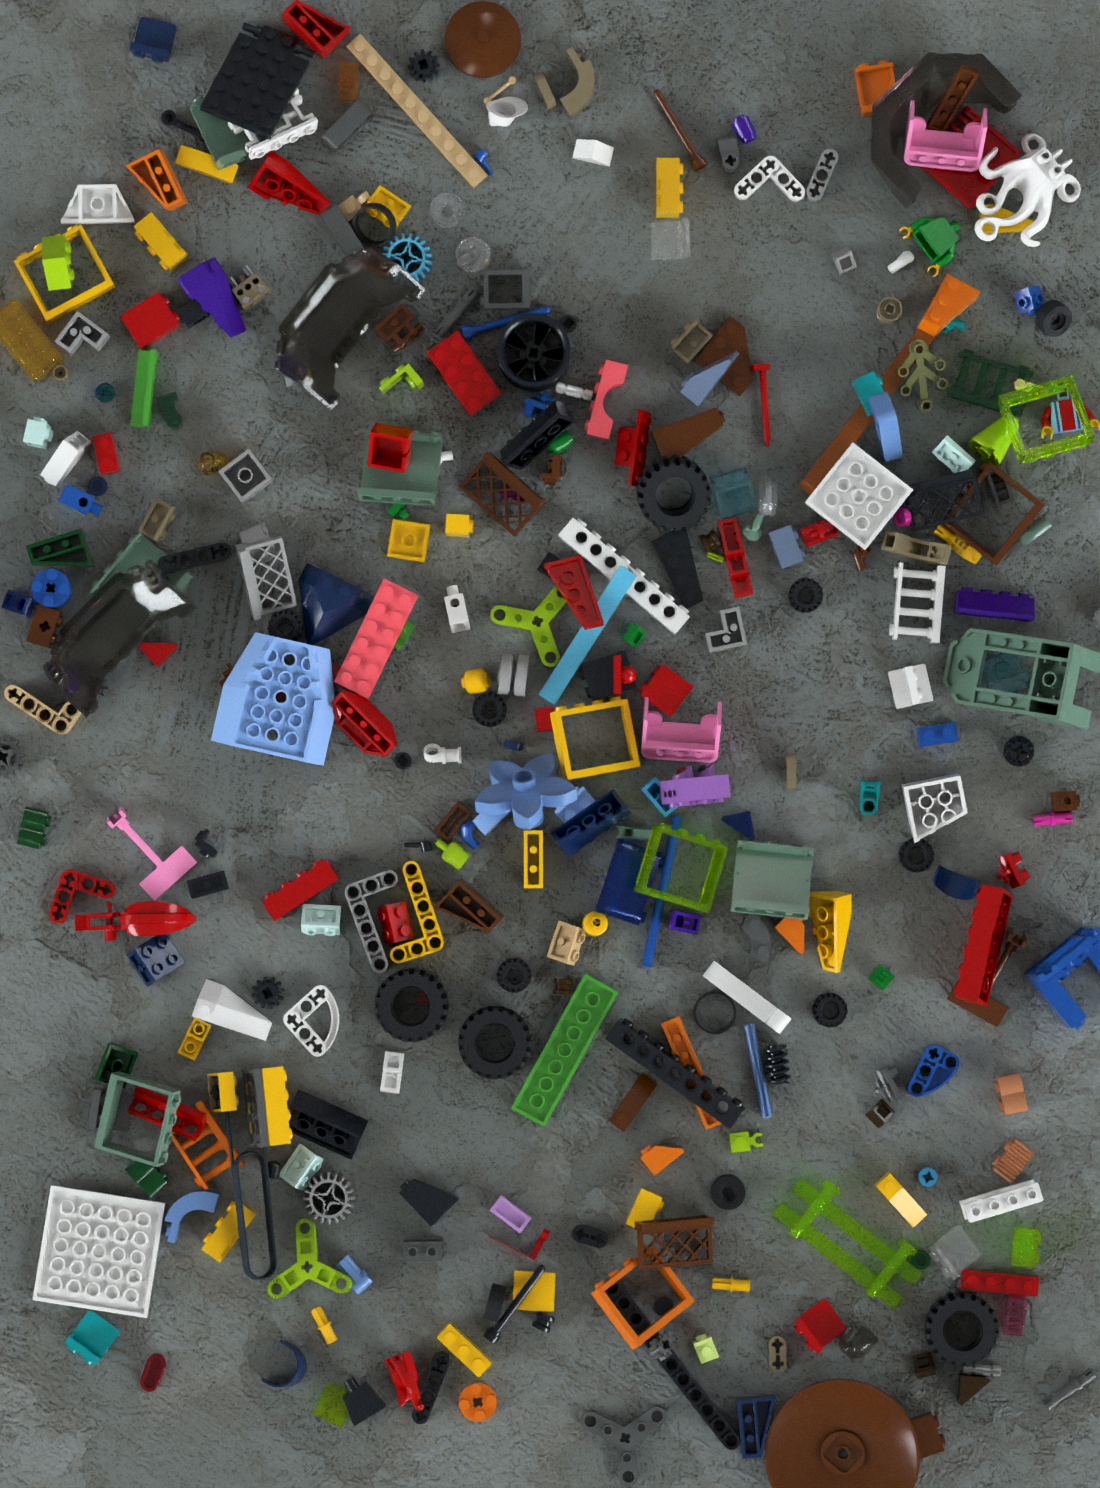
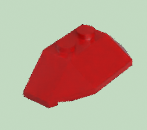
M342 690L331 702L337 726L364 753L386 757L397 746L398 743L392 723L366 697Z

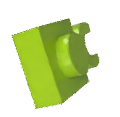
M748 1131L729 1133L731 1153L751 1151L750 1145L755 1147L764 1146L763 1143H756L755 1138L762 1136V1133L756 1132L752 1136H749Z

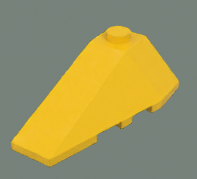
M839 891L810 892L809 917H812L815 927L812 930L813 934L817 935L819 943L817 949L822 969L839 973L852 914V894Z

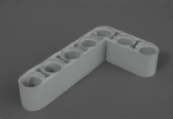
M387 870L347 885L344 891L371 968L377 973L386 971L389 961L365 897L395 886L398 883V875L392 870ZM387 873H392L395 877V881L392 884H387L384 881ZM369 880H374L377 883L374 891H369L366 887V883ZM352 886L359 890V894L355 898L350 897L348 894V890ZM359 904L365 907V913L362 916L355 913V907ZM366 922L372 926V931L368 934L364 933L361 929L362 925ZM370 941L378 943L379 948L377 951L372 952L369 950L368 944ZM377 959L385 961L384 969L379 970L375 967Z

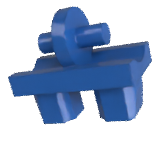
M545 390L543 395L535 394L534 398L541 400V402L526 397L524 401V415L533 418L536 409L544 411L547 406L545 402L550 403L554 401V399L547 397L549 391Z

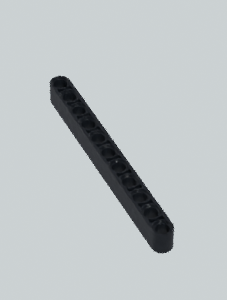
M617 1281L618 1288L616 1291L610 1292L605 1290L604 1292L636 1334L639 1335L652 1323L622 1284ZM621 1298L629 1299L627 1307H621L618 1304ZM633 1313L641 1315L639 1322L631 1321L630 1317ZM658 1331L644 1342L648 1349L651 1346L649 1342L657 1336H661ZM671 1349L672 1355L663 1361H660L658 1358V1362L724 1447L729 1450L736 1449L740 1444L737 1432L675 1352ZM669 1359L677 1361V1365L674 1368L666 1366V1362ZM681 1374H686L689 1377L686 1383L678 1381V1377ZM694 1389L701 1392L697 1399L690 1397V1392ZM704 1405H711L713 1409L711 1413L705 1414L702 1412V1407ZM722 1420L724 1427L716 1429L714 1427L715 1421ZM729 1435L736 1437L734 1444L726 1443V1438Z

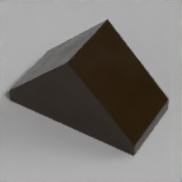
M959 1373L957 1395L959 1404L961 1406L965 1404L991 1380L983 1375Z

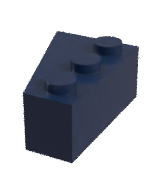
M775 1394L736 1398L742 1459L762 1457L775 1403Z

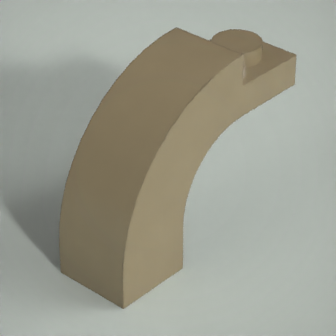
M573 47L566 50V56L576 70L579 80L575 89L560 99V104L569 118L574 117L587 106L594 91L595 80L590 60L588 59L582 63L584 59L579 50L575 51Z
M885 531L881 550L899 556L938 565L948 564L952 546L947 544L928 542L890 531Z

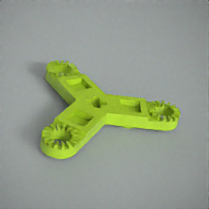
M556 586L534 611L497 605L490 613L491 620L495 624L530 630L540 659L546 667H555L560 661V654L549 623L567 602L564 598L557 596L558 588ZM497 610L505 612L503 620L495 619L494 613ZM538 616L539 619H543L540 627L532 624L534 617ZM549 652L554 653L556 656V660L553 663L545 661V655Z
M300 1219L295 1227L297 1263L269 1283L267 1286L268 1294L274 1299L283 1298L308 1279L337 1293H347L352 1287L351 1278L318 1261L315 1223L311 1219ZM303 1223L310 1225V1230L307 1234L301 1231ZM307 1261H309V1264L313 1266V1268L309 1270V1273L307 1269H304V1265H307ZM340 1278L347 1281V1286L344 1289H340L337 1286ZM276 1283L282 1287V1292L278 1295L273 1292V1286Z

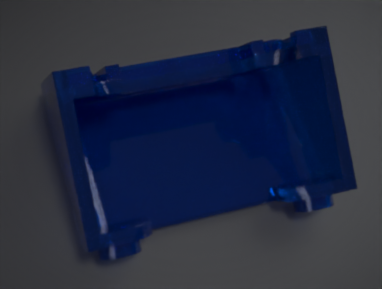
M618 838L595 912L638 926L640 922L644 923L647 912H644L648 895L657 868L662 867L665 858L661 856L662 852Z

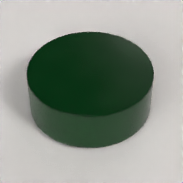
M916 1250L912 1254L911 1263L915 1268L922 1270L930 1265L931 1258L926 1251Z

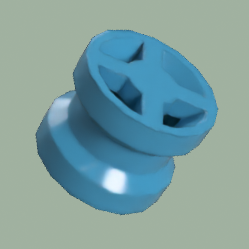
M922 1167L918 1171L917 1179L923 1186L930 1187L937 1182L938 1176L934 1169Z

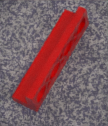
M137 1086L134 1090L135 1098L127 1109V1113L162 1127L168 1097ZM140 1103L145 1105L147 1109L138 1111L135 1107ZM180 1103L175 1115H177V1119L180 1120L181 1124L174 1125L172 1132L196 1141L207 1124L206 1113ZM159 1111L163 1113V1117L155 1118L152 1117L151 1113ZM193 1125L198 1128L193 1134L186 1131L185 1127Z

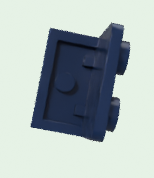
M141 17L135 40L130 44L129 49L131 53L137 58L144 59L147 57L151 58L154 62L163 63L164 61L169 63L177 27L175 24Z

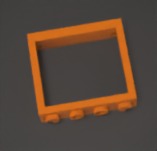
M655 1246L651 1248L656 1255L659 1253ZM650 1252L644 1256V1260L648 1256L651 1260L655 1258ZM638 1256L634 1259L630 1257L623 1262L624 1267L618 1270L616 1268L608 1274L610 1278L606 1281L601 1280L594 1286L596 1289L591 1292V1295L631 1349L639 1347L695 1302L670 1267L658 1268L681 1301L639 1335H636L604 1291L638 1265Z

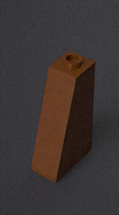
M716 407L653 430L651 433L660 458L665 455L667 458H670L672 455H678V457L682 458L723 427L722 422H725L722 411L718 412Z

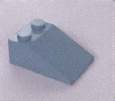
M736 351L699 369L696 373L692 372L681 384L684 388L680 393L699 406L708 397L740 353Z

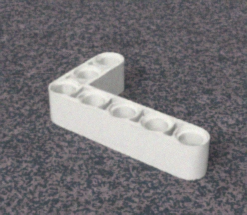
M713 961L703 974V977L777 1033L781 1034L790 1022L791 1018L717 962Z

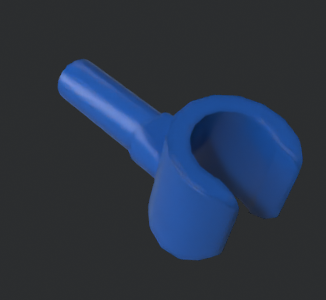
M480 149L475 154V158L482 163L488 174L492 175L493 171L485 161L488 154L483 149Z

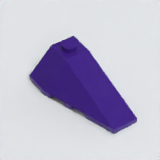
M215 257L202 262L177 279L186 294L192 300L195 299L202 305L201 309L204 312L208 311L215 318V323L231 338L246 331L226 274Z

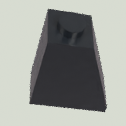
M414 1178L411 1181L407 1179L400 1186L402 1190L399 1194L430 1226L459 1200L457 1195Z

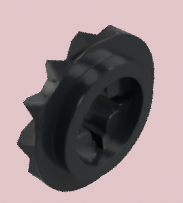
M1015 736L1005 743L1003 754L1009 764L1017 767L1025 766L1034 756V746L1029 739L1023 736ZM1022 743L1021 749L1027 752V754H1020L1017 760V753L1011 750V748L1016 749Z

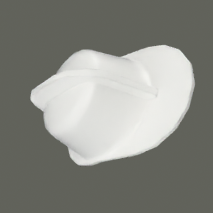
M510 96L488 102L486 108L489 111V124L491 126H509L515 117L527 112V103L520 98Z

